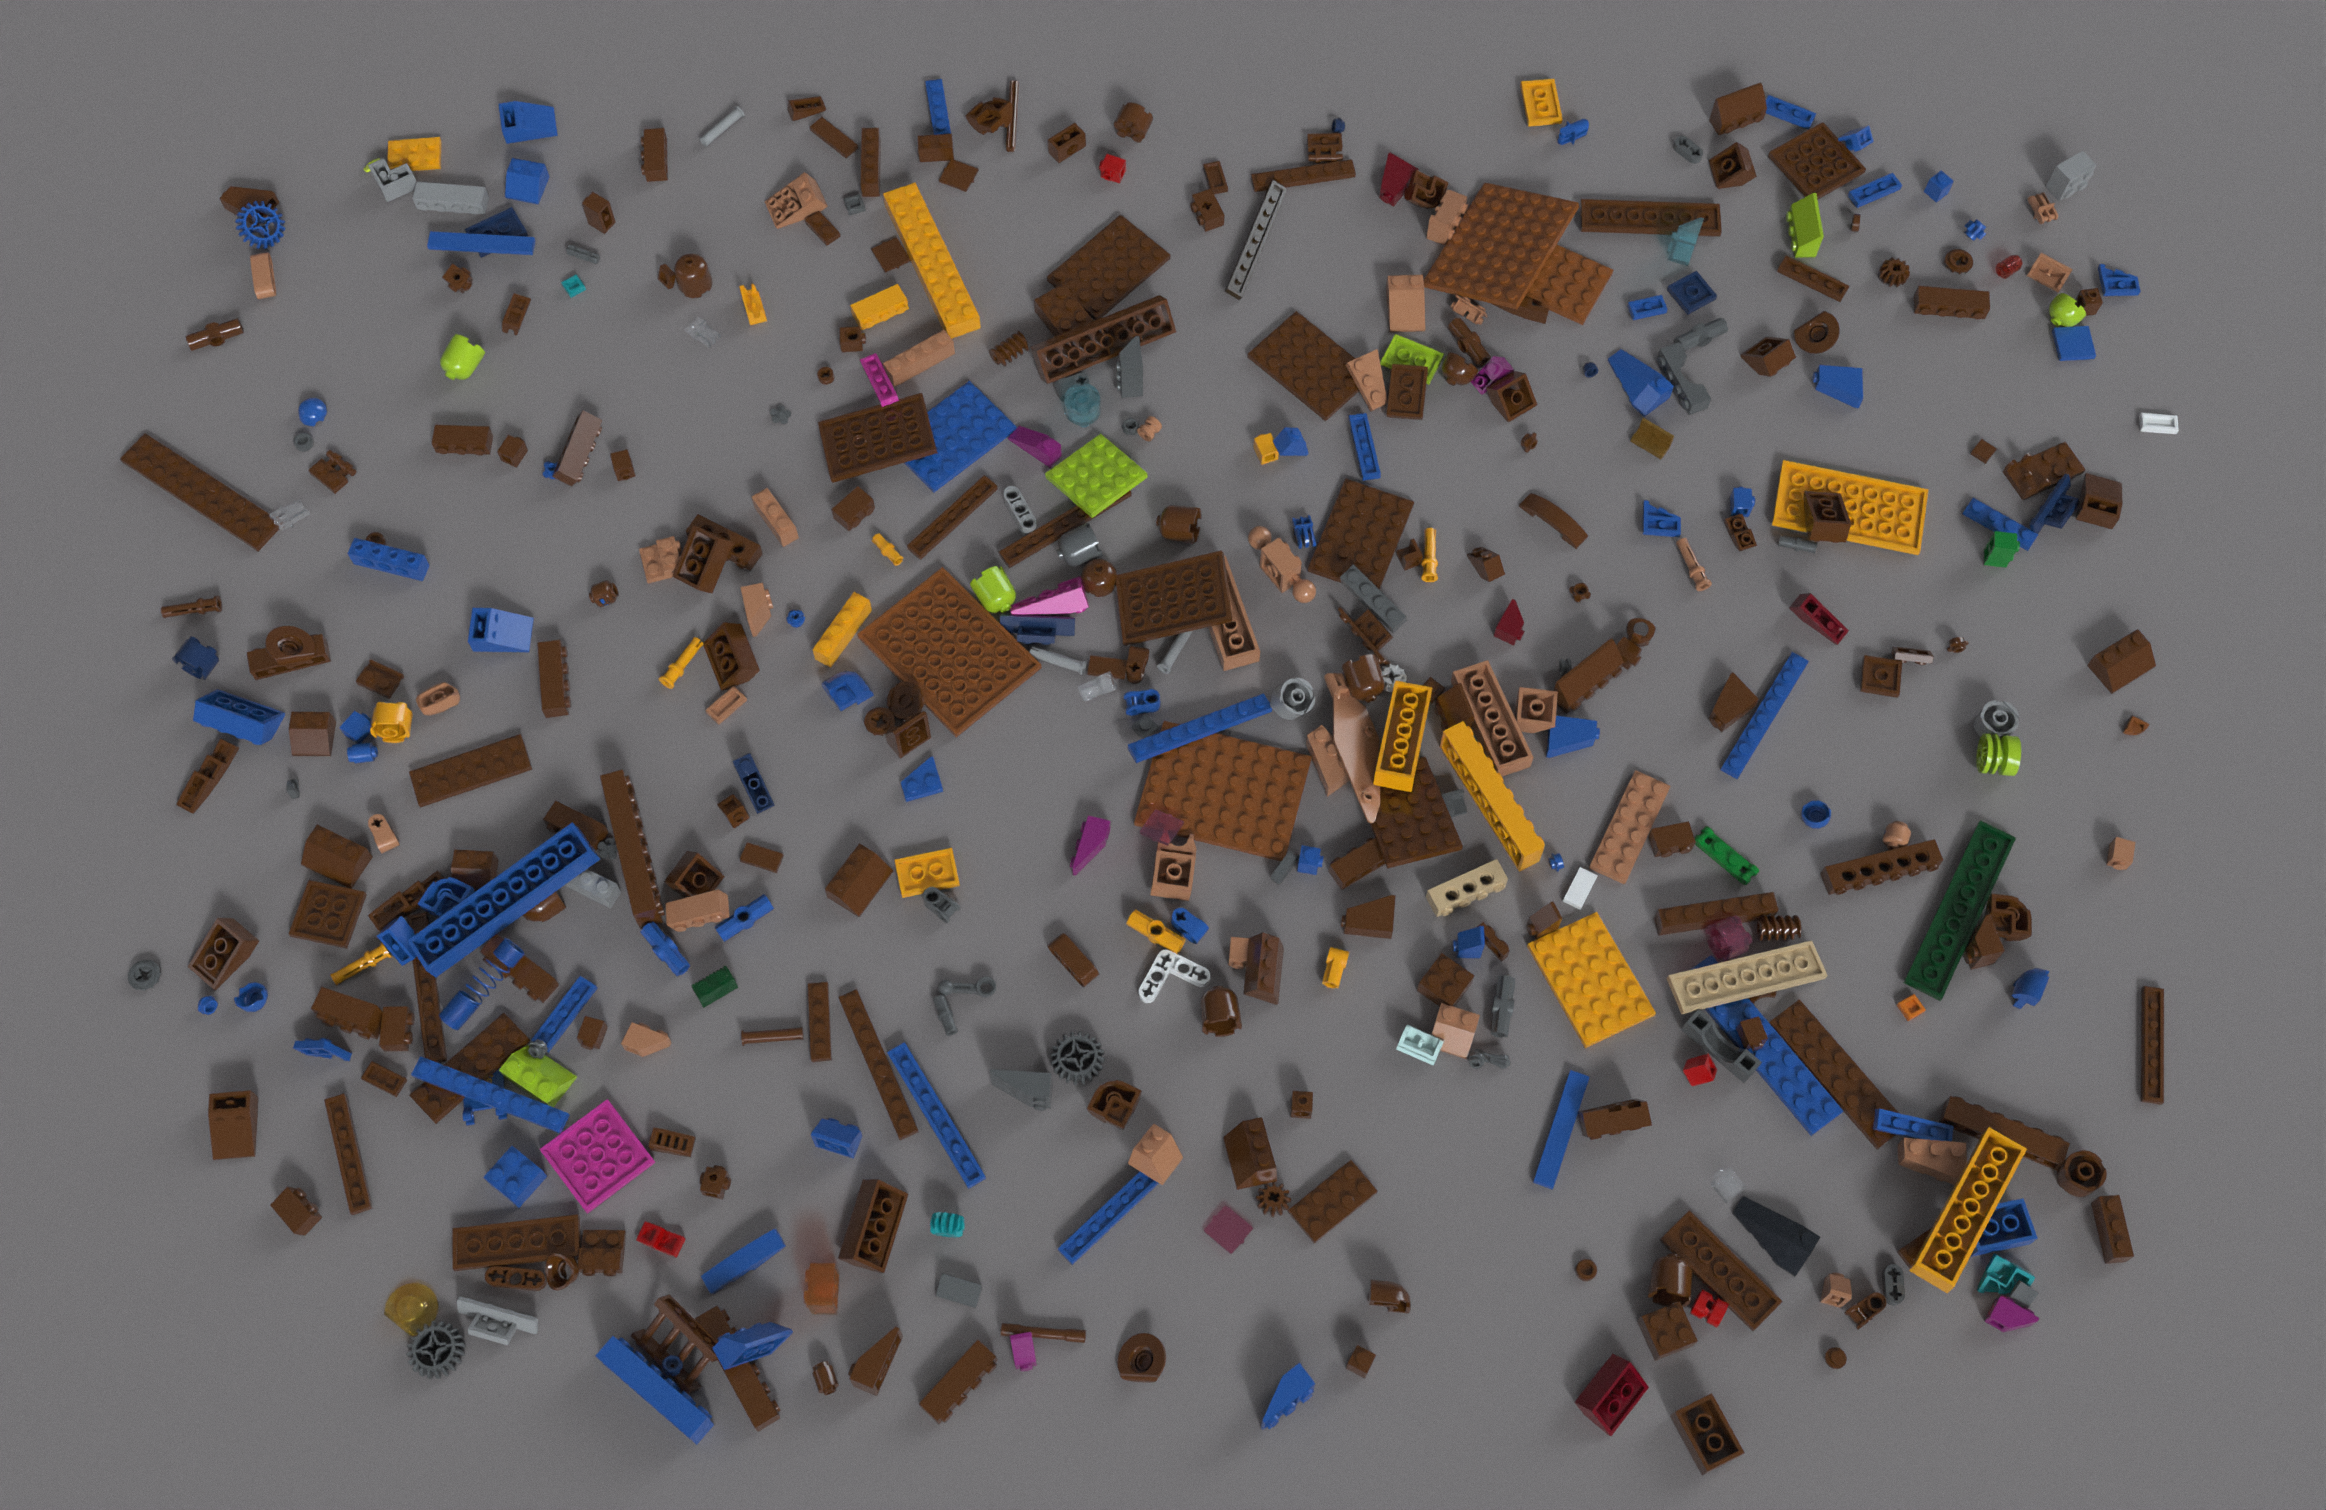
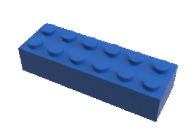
M612 1336L595 1356L697 1445L714 1426L710 1420L712 1416L701 1405L696 1408L695 1405L697 1403L685 1391L680 1394L681 1389L671 1379L667 1378L664 1380L665 1375L653 1364L649 1367L650 1362L637 1350L633 1353L634 1348L622 1337L618 1340Z

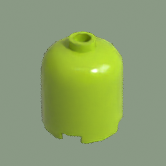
M458 334L451 338L440 358V366L446 372L445 376L451 380H455V378L459 380L468 379L485 355V351L479 345H471L468 343V338Z
M997 566L988 568L981 572L982 577L978 580L974 578L971 581L970 587L987 611L991 613H1005L1011 609V605L1016 599V592L1002 566L999 569Z

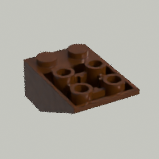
M2085 473L2076 520L2113 529L2120 519L2123 504L2122 483Z
M251 1090L209 1094L208 1117L213 1160L255 1157L259 1097Z

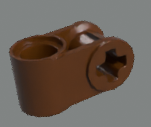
M1130 646L1126 665L1127 680L1130 683L1137 684L1142 681L1145 667L1148 663L1149 649Z
M1874 1292L1861 1302H1857L1844 1313L1850 1316L1857 1325L1856 1329L1859 1330L1886 1307V1299L1881 1293ZM1870 1300H1876L1879 1303V1308L1872 1307Z

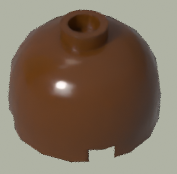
M1452 352L1448 353L1442 364V372L1446 377L1445 381L1452 386H1455V384L1460 386L1467 385L1478 373V369L1473 364L1466 363L1463 357Z
M1094 559L1088 562L1083 567L1081 573L1085 592L1094 594L1096 597H1103L1112 593L1116 586L1117 572L1112 563L1107 560Z

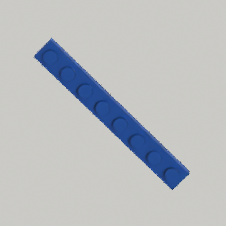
M1793 652L1791 653L1723 764L1721 771L1735 779L1739 778L1807 666L1808 660Z
M1263 693L1128 744V751L1134 761L1138 763L1270 713L1272 708Z
M905 1042L888 1051L889 1058L967 1188L970 1189L985 1180L986 1176Z
M421 1056L411 1073L417 1079L560 1134L570 1116L567 1112Z

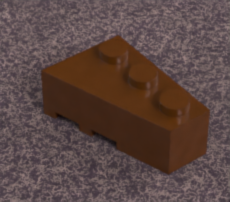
M1637 1098L1578 1111L1582 1135L1589 1137L1590 1140L1602 1138L1604 1134L1616 1135L1622 1133L1621 1131H1633L1642 1127L1652 1126L1647 1101Z

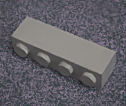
M417 182L412 199L416 208L423 211L433 210L477 215L486 213L489 195L485 187Z
M588 869L564 885L609 908H612L621 893L617 883Z

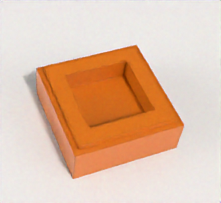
M1915 994L1896 1005L1907 1021L1926 1011Z

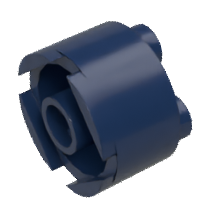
M192 636L184 641L172 657L174 663L178 664L180 662L183 665L181 669L198 679H201L203 676V680L207 679L219 662V658L216 656L217 651L214 648L201 645L200 641Z

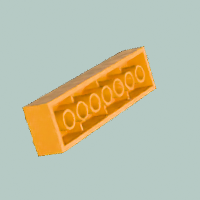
M1462 721L1444 730L1440 749L1518 871L1520 872L1538 863L1544 850V841L1535 833L1532 822L1524 816L1521 805L1517 804L1513 799L1512 791L1504 785L1501 774L1497 773L1493 768V762L1484 754L1481 743L1477 742L1473 737L1472 729Z
M1987 1128L1979 1139L1909 1270L1910 1272L1947 1294L1954 1288L2027 1148L1992 1128Z

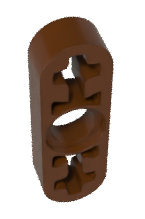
M492 1266L485 1272V1280L492 1287L540 1291L547 1284L546 1276L539 1270ZM497 1272L500 1276H505V1280L503 1278H496L493 1281L490 1277ZM515 1273H520L522 1276L521 1281L517 1284H512L510 1281L511 1276ZM526 1274H528L527 1277L529 1279H536L538 1276L541 1282H537V1285H535L532 1281H526Z

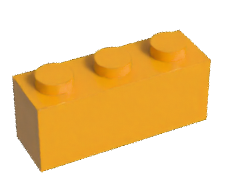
M898 284L850 305L852 316L858 326H861L862 330L871 328L882 321H887L889 318L902 314L909 309L907 298Z

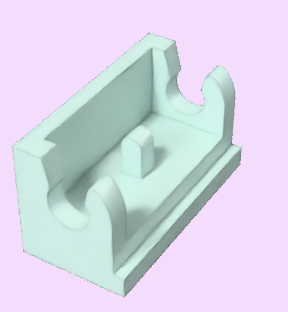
M1406 1025L1396 1050L1434 1065L1444 1040Z

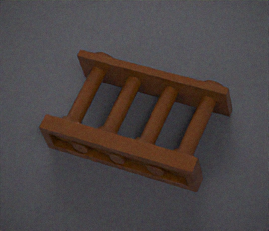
M668 1294L659 1297L654 1303L659 1309V1313L646 1330L641 1329L633 1332L631 1337L640 1348H643L663 1368L662 1361L670 1356L667 1349L678 1334L682 1332L688 1338V1342L677 1356L682 1363L695 1346L703 1354L690 1374L682 1368L678 1375L671 1376L679 1384L681 1390L690 1394L702 1387L696 1381V1378L708 1362L718 1360L712 1349L718 1342ZM667 1317L674 1327L663 1342L659 1344L652 1335Z

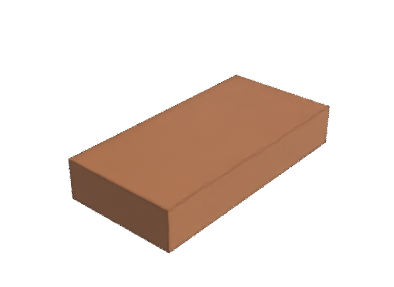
M733 686L705 711L720 725L743 705L747 698Z

